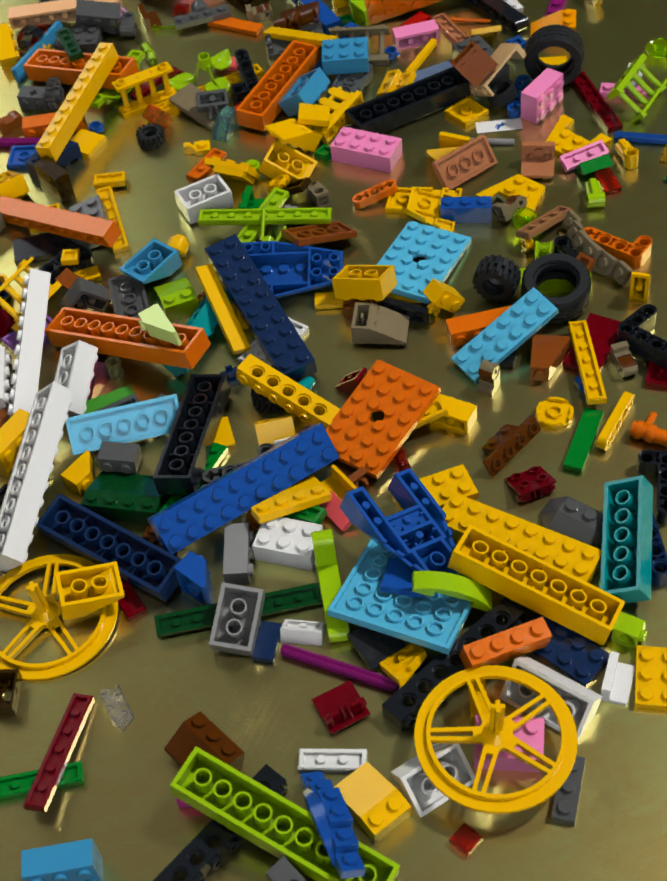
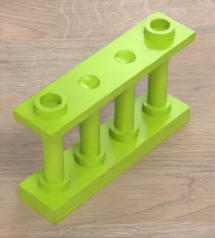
M644 53L630 64L607 95L610 100L620 97L636 114L631 120L632 123L638 119L641 121L647 115L646 111L658 94L666 89L667 78L660 83L644 66L643 62L647 58ZM637 71H640L655 86L654 90L638 76ZM630 80H634L648 94L647 100L631 84ZM623 89H627L642 104L641 108L624 93Z

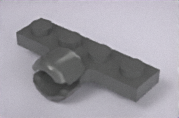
M195 0L191 4V13L174 17L173 20L176 30L232 16L228 4L208 8L204 0Z

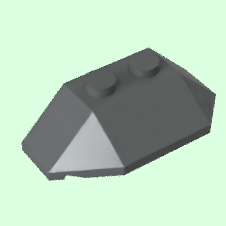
M570 496L550 499L541 510L540 517L545 528L602 550L603 513Z

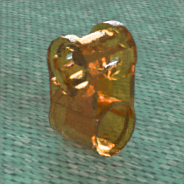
M148 103L142 117L165 128L170 126L172 123L171 115Z

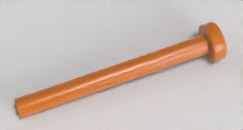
M454 16L451 17V21L453 23L491 22V19L454 18Z

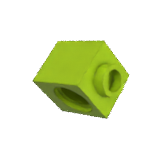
M621 611L612 629L611 640L636 649V645L639 642L643 643L648 631L645 630L646 621Z

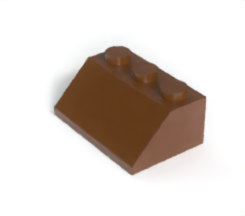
M201 711L181 724L164 749L181 767L195 746L236 770L242 771L245 752Z

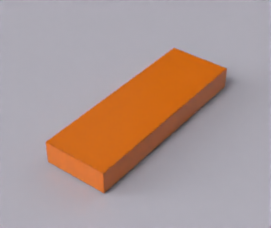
M213 148L205 157L212 158V156H215L223 161L227 154L225 151ZM205 157L186 174L187 180L193 182L200 181L213 171L212 168L204 164Z

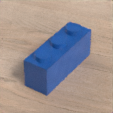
M492 196L441 197V218L453 221L455 224L492 223Z

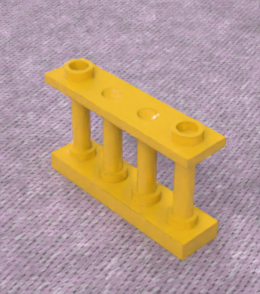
M167 61L111 82L117 93H121L123 106L118 107V110L124 120L151 110V106L166 101L177 93L173 86L170 87L168 73L173 72V68ZM162 76L165 89L157 92L154 79ZM148 81L151 95L143 97L140 84ZM134 87L137 100L129 103L126 89Z
M32 256L27 261L23 259L17 266L19 269L0 286V293L5 290L20 305L21 302H24V298H21L9 284L15 280L22 288L26 287L23 284V278L19 274L23 270L27 274L29 273L31 268L29 264L34 259ZM56 281L53 285L50 283L48 300L62 286L60 282ZM0 296V306L14 318L16 323L11 328L17 332L21 327L18 326V320L22 313H18Z

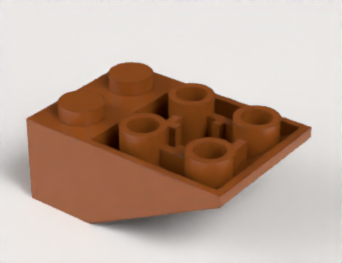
M473 40L450 62L475 88L481 85L488 74L493 73L498 65Z

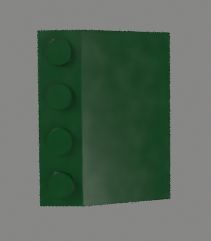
M102 471L86 489L80 505L113 522L148 526L147 518L158 513L171 495H158L153 476Z

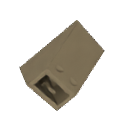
M355 302L351 324L352 342L406 345L410 317L375 303Z

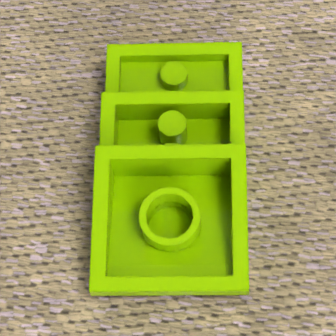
M347 0L355 24L361 27L370 26L364 0Z

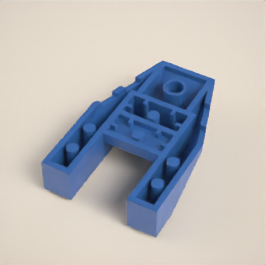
M411 468L395 473L387 488L403 509L388 517H385L363 486L346 492L340 508L349 521L412 571L458 573L447 567L456 546L452 538L453 532L451 528H448L445 520L446 514Z

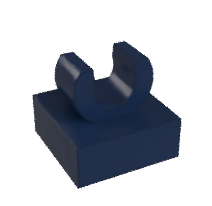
M232 365L224 367L225 371L220 372V374L227 375L230 388L241 384L236 379L237 367L232 368Z

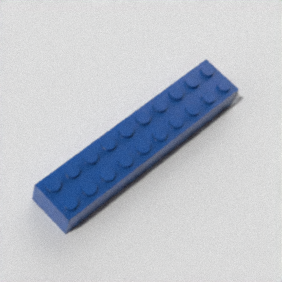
M316 423L147 518V521L161 547L165 551L174 554L251 509L250 507L278 494L340 457L323 424Z

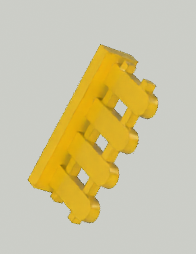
M340 86L338 88L331 87L328 90L330 97L319 99L320 105L330 106V111L333 112L330 114L329 127L309 125L323 135L321 138L322 143L328 145L342 127L345 126V110L364 103L362 92L356 90L355 93H348L343 91ZM335 99L340 100V101H342V103L340 104V103H338V102H336V101H334V100H335Z

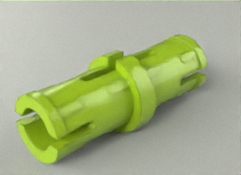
M147 42L142 43L140 48L145 52V59L148 60L149 65L155 66L158 60L155 57L154 50L150 48Z

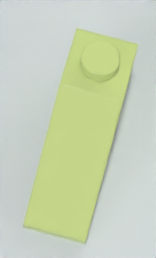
M158 303L138 313L141 319L138 321L143 331L147 330L151 337L178 346L182 345L175 328Z

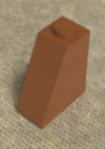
M533 335L530 380H550L570 349V336Z

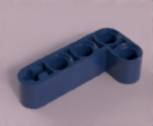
M653 514L651 582L657 586L667 585V553Z

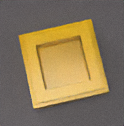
M62 250L61 265H78L80 250Z

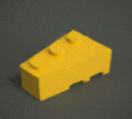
M8 23L0 24V64L2 69L14 67L18 59H20L19 51H16V48H18L16 40L13 39L15 36L13 28H9Z

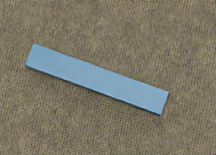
M56 20L44 33V36L11 69L17 82H21L27 76L23 65L38 48H43L42 44H45L47 47L48 44H52V47L54 46L57 37L56 32L59 31V28H63L60 20Z

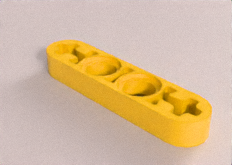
M624 391L597 439L596 448L605 451L609 448L633 404L635 394Z

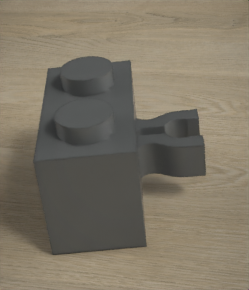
M227 89L196 92L195 99L198 113L209 112L210 121L212 120L213 111H215L217 118L221 119L218 110L228 109L229 106Z

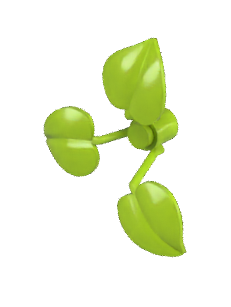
M227 48L211 58L207 52L198 54L195 76L187 72L178 74L169 79L170 86L180 91L189 83L194 84L193 82L197 79L200 67L203 71L209 72L212 80L206 84V91L227 89L228 92L230 90L228 79L225 77L214 79L210 68L218 70L229 68L232 65L229 49Z

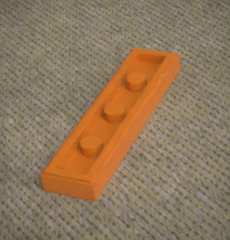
M232 17L207 23V26L252 36H258L264 29L263 24Z

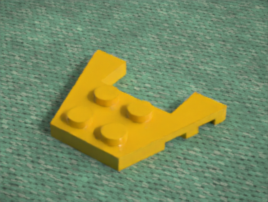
M564 114L561 115L546 140L555 142V155L558 157L601 139L606 146L612 144V138L602 133L588 141L582 136L571 132L568 129L574 125V119Z
M517 174L477 193L476 196H492L493 198L498 193L506 200L511 195L524 196L527 199V205L516 215V219L528 224L531 222V218L536 212V207L545 193V186Z
M412 187L405 214L426 225L453 232L455 222L438 217L441 197H461L462 188H456V190H449V188L433 190V187Z

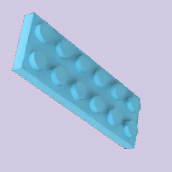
M533 287L455 353L451 360L476 384L479 382L478 370L484 359L500 364L555 317L559 310Z
M177 394L68 417L66 426L73 455L82 454L86 450L90 452L99 450L102 441L130 443L169 434L179 408Z

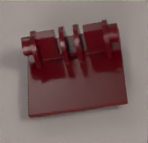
M541 466L531 467L527 471L514 473L504 479L518 493L516 499L522 503L530 501L532 498L536 499V493L539 497L552 493L556 489L554 483L557 482Z
M351 680L311 699L331 735L371 715L366 707V700L364 697H360Z

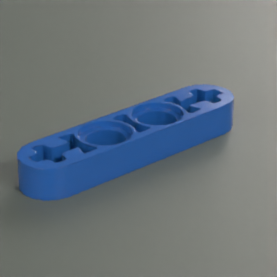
M525 74L517 76L514 84L517 92L523 91L530 84V77ZM518 92L517 97L507 105V115L511 118H517L521 115V92Z

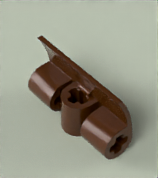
M314 1L281 11V18L274 20V27L299 30L303 25L317 22L319 2Z

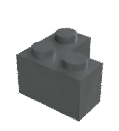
M77 277L60 303L62 308L69 307L82 310L90 308L103 313L111 302L107 287Z

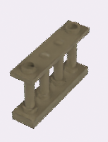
M380 24L378 26H335L329 28L330 35L338 36V39L340 37H367L369 65H373V67L390 66L389 54H385V35H390L389 26ZM379 35V53L371 55L370 36Z

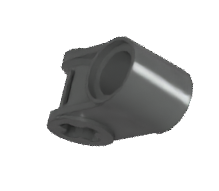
M133 12L122 14L120 24L121 37L136 36L137 26L134 22L135 16Z

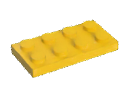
M464 464L419 479L441 508H443L452 492L470 499L479 497V492ZM391 494L399 512L402 511V507Z

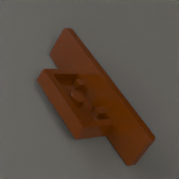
M530 415L519 426L509 424L502 426L482 447L484 453L489 454L483 460V464L490 476L494 477L540 432L541 428L534 415Z

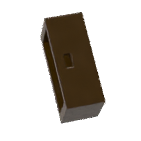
M19 669L0 670V716L17 714L22 684V675ZM7 691H12L10 701L3 700V695Z

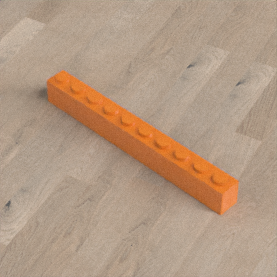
M0 196V212L6 223L110 248L122 233L118 224L111 219L106 220L101 217L80 214L76 211L71 212L66 209H57L53 206L48 207L43 204H35L31 201L26 202L21 199H13L9 196Z

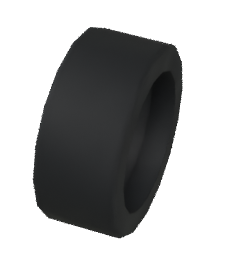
M504 79L489 87L495 95L493 97L487 96L491 106L499 108L511 103L517 97L518 92L512 80Z

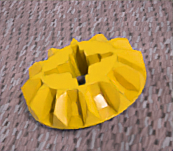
M288 174L278 175L270 181L267 190L271 192L274 187L283 189L290 183V176Z

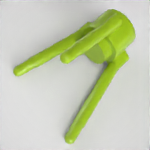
M262 210L259 242L279 241L282 237L281 231L275 240L271 236V229L264 236L265 210Z

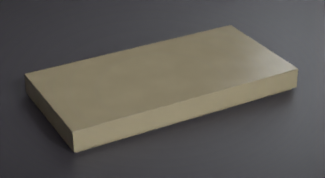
M189 83L169 98L171 104L209 130H213L233 115V111L229 108L218 110L221 115V119H218L215 111H213L212 120L209 121V112L198 113L195 95L196 92H203V90L192 83Z

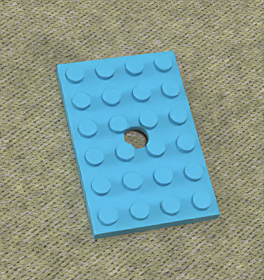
M409 220L377 263V265H394L397 286L390 293L430 304L431 301L423 293V290L433 278L443 283L446 281L470 246L472 237ZM415 257H423L426 259L420 260L418 263L413 261Z

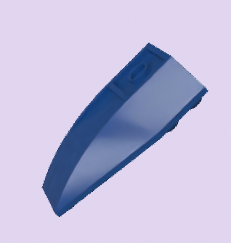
M279 241L242 242V245L276 299L333 286L332 278L343 268V251L311 246L298 247L292 243Z

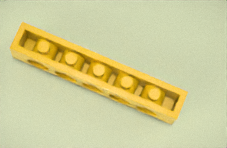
M249 354L237 367L236 379L241 384L249 386L257 394H262L272 403L284 408L288 413L299 417L304 423L310 425L322 423L326 429L328 425L332 424L333 418L340 410V408L252 354Z

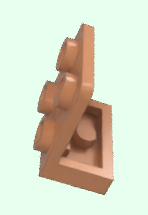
M522 141L521 175L529 179L553 178L555 142Z

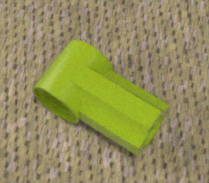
M590 178L585 182L587 208L605 207V193L601 190L600 181L596 180V178Z

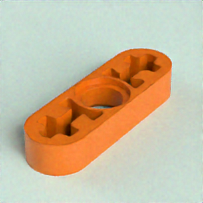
M388 179L355 194L352 197L354 207L361 209L395 194L398 191L397 183L394 179Z

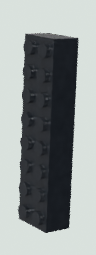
M454 67L448 68L345 110L346 126L373 133H385L469 97V82Z
M191 374L153 475L158 495H189L198 490L231 392L226 374Z

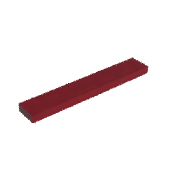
M584 71L581 72L572 81L576 90L607 133L622 130L623 124L586 73Z
M73 693L23 804L25 810L47 812L95 702L94 696Z

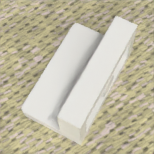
M610 651L601 688V696H603L601 700L627 706L635 666L618 662L619 653Z

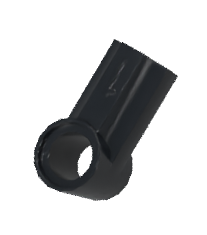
M558 236L554 239V253L567 254L575 258L578 256L579 253L570 245L568 237Z

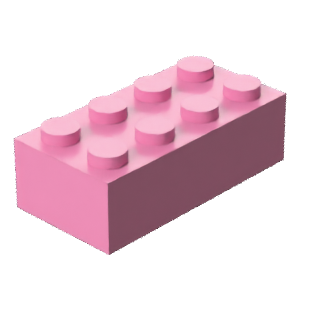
M342 127L330 145L332 161L386 173L392 172L403 154L402 138L350 127Z

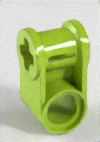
M535 240V259L552 254L553 241L544 243Z

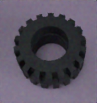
M490 255V257L486 256L484 259H481L472 280L473 287L477 290L476 292L481 294L483 298L489 299V301L505 302L507 299L510 300L514 296L521 279V271L514 261L508 260L509 258H504L501 255Z

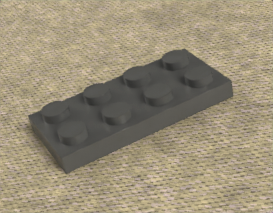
M126 274L107 279L115 315L140 318L138 313L149 308L144 284Z

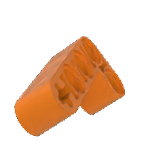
M594 227L584 228L594 242L615 258L624 261L631 269H639L651 256L652 238L649 236H639L633 243H630Z

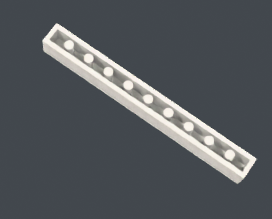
M30 268L28 275L25 274L23 284L26 287L23 288L21 298H24V302H21L20 305L22 316L19 317L18 326L21 327L16 336L19 344H16L14 351L17 359H14L12 367L15 370V374H12L11 377L13 389H10L9 399L12 400L7 409V415H10L9 419L19 408L30 413L39 386L51 273Z

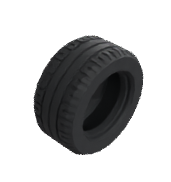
M558 24L544 26L536 30L526 43L525 52L527 56L524 58V65L528 75L533 80L547 67L564 73V85L572 82L580 75L584 66L585 46L581 36L573 29ZM548 47H561L568 51L571 57L563 64L549 65L544 63L538 54Z
M553 253L535 259L527 266L522 277V296L533 287L538 290L537 287L549 279L567 280L575 287V290L565 297L553 298L542 294L559 310V313L549 321L551 323H562L578 317L584 312L590 301L591 276L589 270L577 258L567 254Z

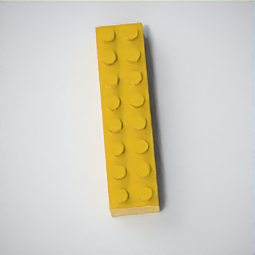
M452 492L442 508L446 514L445 520L448 528H451L453 532L452 538L455 544H458L471 524L591 585L601 568V549L463 495Z
M471 524L454 548L447 566L602 646L605 645L626 602Z

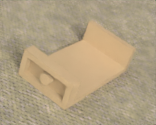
M501 43L490 56L498 63L495 71L488 74L484 82L476 88L469 82L470 92L473 95L493 97L495 95L487 85L509 59H524L527 56L520 44Z

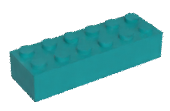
M643 475L604 483L600 589L626 601L625 604L651 600L653 486Z

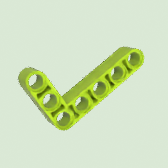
M332 529L311 532L330 644L348 641L347 636L350 634L348 622L328 616V608L342 587Z

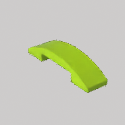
M414 571L412 573V592L431 597L436 592L471 601V607L488 612L492 609L491 591L472 579L439 571Z

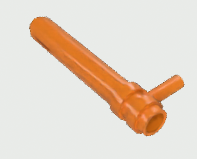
M650 412L646 422L642 420L633 421L629 435L633 436L634 439L640 440L641 438L647 443L652 444L654 442L667 447V430L658 428L657 425L653 424L657 417L656 412Z

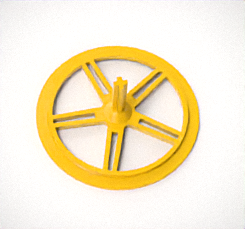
M45 555L26 561L0 578V602L27 607V610L0 603V609L31 617V620L2 652L0 651V670L19 669L22 680H48L77 670L100 652L115 628L119 611L118 601L102 608L101 617L96 629L88 640L78 648L60 620L62 614L60 604L56 601L57 588L55 581V572H59L60 566L76 569L97 564L75 555ZM52 566H54L51 594H48ZM47 567L42 591L38 583L30 581L29 585L26 586V590L33 602L1 596L18 578L36 569ZM47 628L68 654L65 657L46 663H24L14 660L43 629ZM61 628L75 649L74 652L69 650L54 629Z
M477 666L449 676L440 682L426 697L418 712L415 723L414 741L417 758L431 783L452 801L466 808L484 813H515L543 803L553 796L566 782L577 755V730L573 716L564 700L550 685L540 678L523 670L508 666ZM501 679L512 681L529 688L539 696L504 718L505 704H500V700H495V704H491L480 680ZM474 681L476 682V685L487 706V709L489 711L488 714L484 715V712L482 710V707L472 685V682ZM467 684L482 724L469 727L431 728L434 715L443 700L453 691ZM543 700L545 701L543 704H541L535 710L530 712L517 723L513 721L514 719H516L529 709L533 708ZM548 707L555 714L561 733V748L556 762L513 735L515 731ZM472 734L473 736H431V735ZM432 743L481 744L483 746L472 789L461 784L448 774L438 761ZM518 746L531 756L535 757L536 759L550 767L551 770L545 767L544 765L538 763L537 761L533 760L532 758L528 757L527 755L523 754L522 752L516 750L515 747ZM501 751L508 752L546 775L536 784L518 792L507 794L486 793L498 753ZM486 755L492 756V759L489 765V769L482 790L480 792L477 791V787L484 765Z

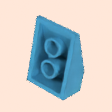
M153 238L119 270L140 283L147 284L171 276L182 266L178 250Z

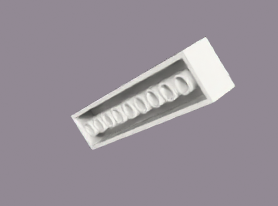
M55 381L38 391L35 395L0 509V570L3 572H7L25 563L28 558V546L34 537L32 534L33 529L39 520L37 515L44 503L42 498L49 485L48 477L53 471V460L59 451L57 446L63 437L64 432L62 429L68 420L67 412L73 402V390Z

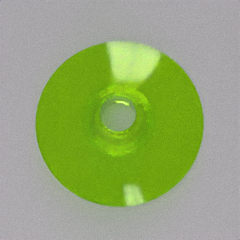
M656 38L648 41L645 45L646 53L655 58H666L667 39Z
M519 208L512 216L513 227L515 230H518L539 216L530 208Z

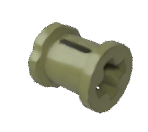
M116 356L108 357L105 361V366L109 369V377L113 380L120 379L124 376V369L121 368V359Z

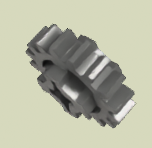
M50 77L48 82H46L44 98L48 101L47 106L50 110L58 111L64 101V88L61 87L59 78Z

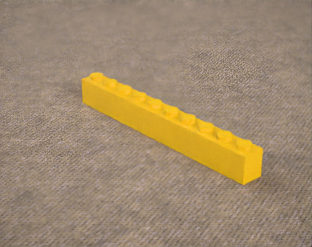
M103 42L97 46L35 148L41 158L47 155L54 162L58 160L119 59L113 43Z

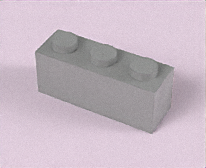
M249 523L225 524L223 577L225 583L235 585L250 584V576H254L253 563L251 564V559H254V552L251 542H254L255 536L254 530H250Z

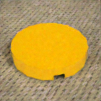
M548 397L543 402L540 401L536 407V420L544 428L559 430L571 424L574 418L573 406L569 404V401L561 397Z

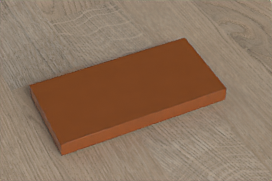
M334 221L331 224H314L281 230V236L299 247L356 238L357 231L340 221Z

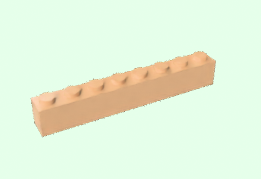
M56 0L9 7L8 19L11 28L20 29L36 23L38 26L53 24L56 20L61 22L76 20L77 0ZM90 0L120 3V13H122V0Z

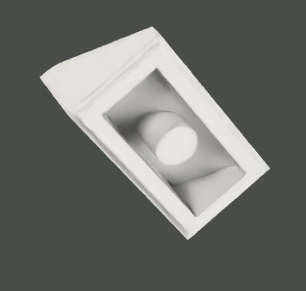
M285 619L280 628V641L290 644L321 646L326 623Z

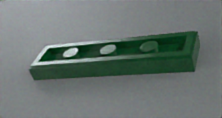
M69 28L56 32V36L70 62L84 57L83 51Z

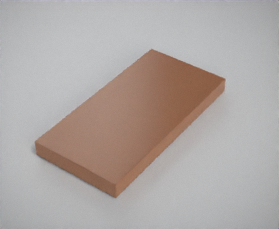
M481 134L435 160L431 165L442 187L452 190L498 162L485 134Z

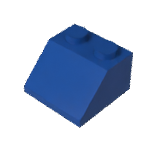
M190 551L174 566L180 589L202 606L213 604L211 574L207 568V561L202 555H196Z

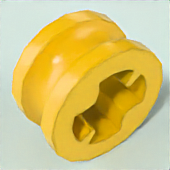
M521 238L524 252H528L529 249L531 251L535 249L533 238L530 240Z

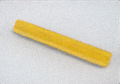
M431 38L405 72H416L436 47L437 39Z

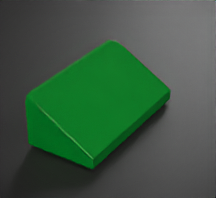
M606 154L579 163L575 172L586 175L613 165L610 155Z

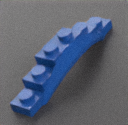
M322 771L301 773L299 781L303 788L304 800L332 865L336 867L341 879L364 876L365 866L358 853L359 842L352 829L353 818L339 787L334 788L331 780H326Z

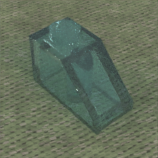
M224 106L218 113L213 132L214 140L227 142L239 127L236 108Z

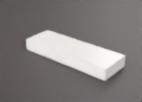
M299 749L298 772L352 773L367 762V749Z

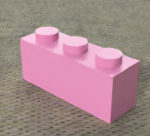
M434 19L392 28V41L397 51L426 45L431 38L437 39V42H440L439 28Z

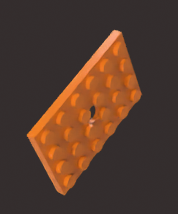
M377 359L333 418L332 424L328 425L325 429L340 457L337 460L357 470L363 467L367 475L378 480L441 392L440 387ZM380 411L384 413L383 420L375 422L370 420L374 412Z

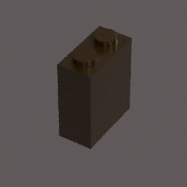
M47 155L33 163L42 189L62 205L75 197L69 174L65 169Z

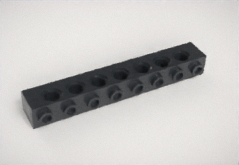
M505 597L456 639L448 655L440 653L382 704L383 716L401 732L406 728L412 727L429 693L449 676L465 670L459 656L462 647L483 639V637L524 624L525 612ZM428 690L429 692L422 693L421 691ZM407 704L413 705L412 707H405Z
M267 764L252 778L284 798L288 793L289 789L286 779ZM212 819L153 881H177L182 877H186L185 881H206L211 871L221 866L223 859L229 852L232 853L237 849L244 837L233 831H227V827ZM213 843H220L218 847L210 848ZM197 860H203L200 865H193Z

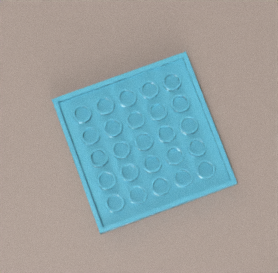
M371 539L329 606L328 616L448 655L472 609L471 601L436 592L432 597L423 595L422 598L380 591V585L389 559L394 557Z

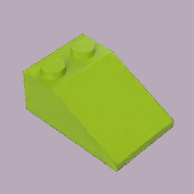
M186 277L154 287L161 308L170 322L192 316L199 306L194 288Z

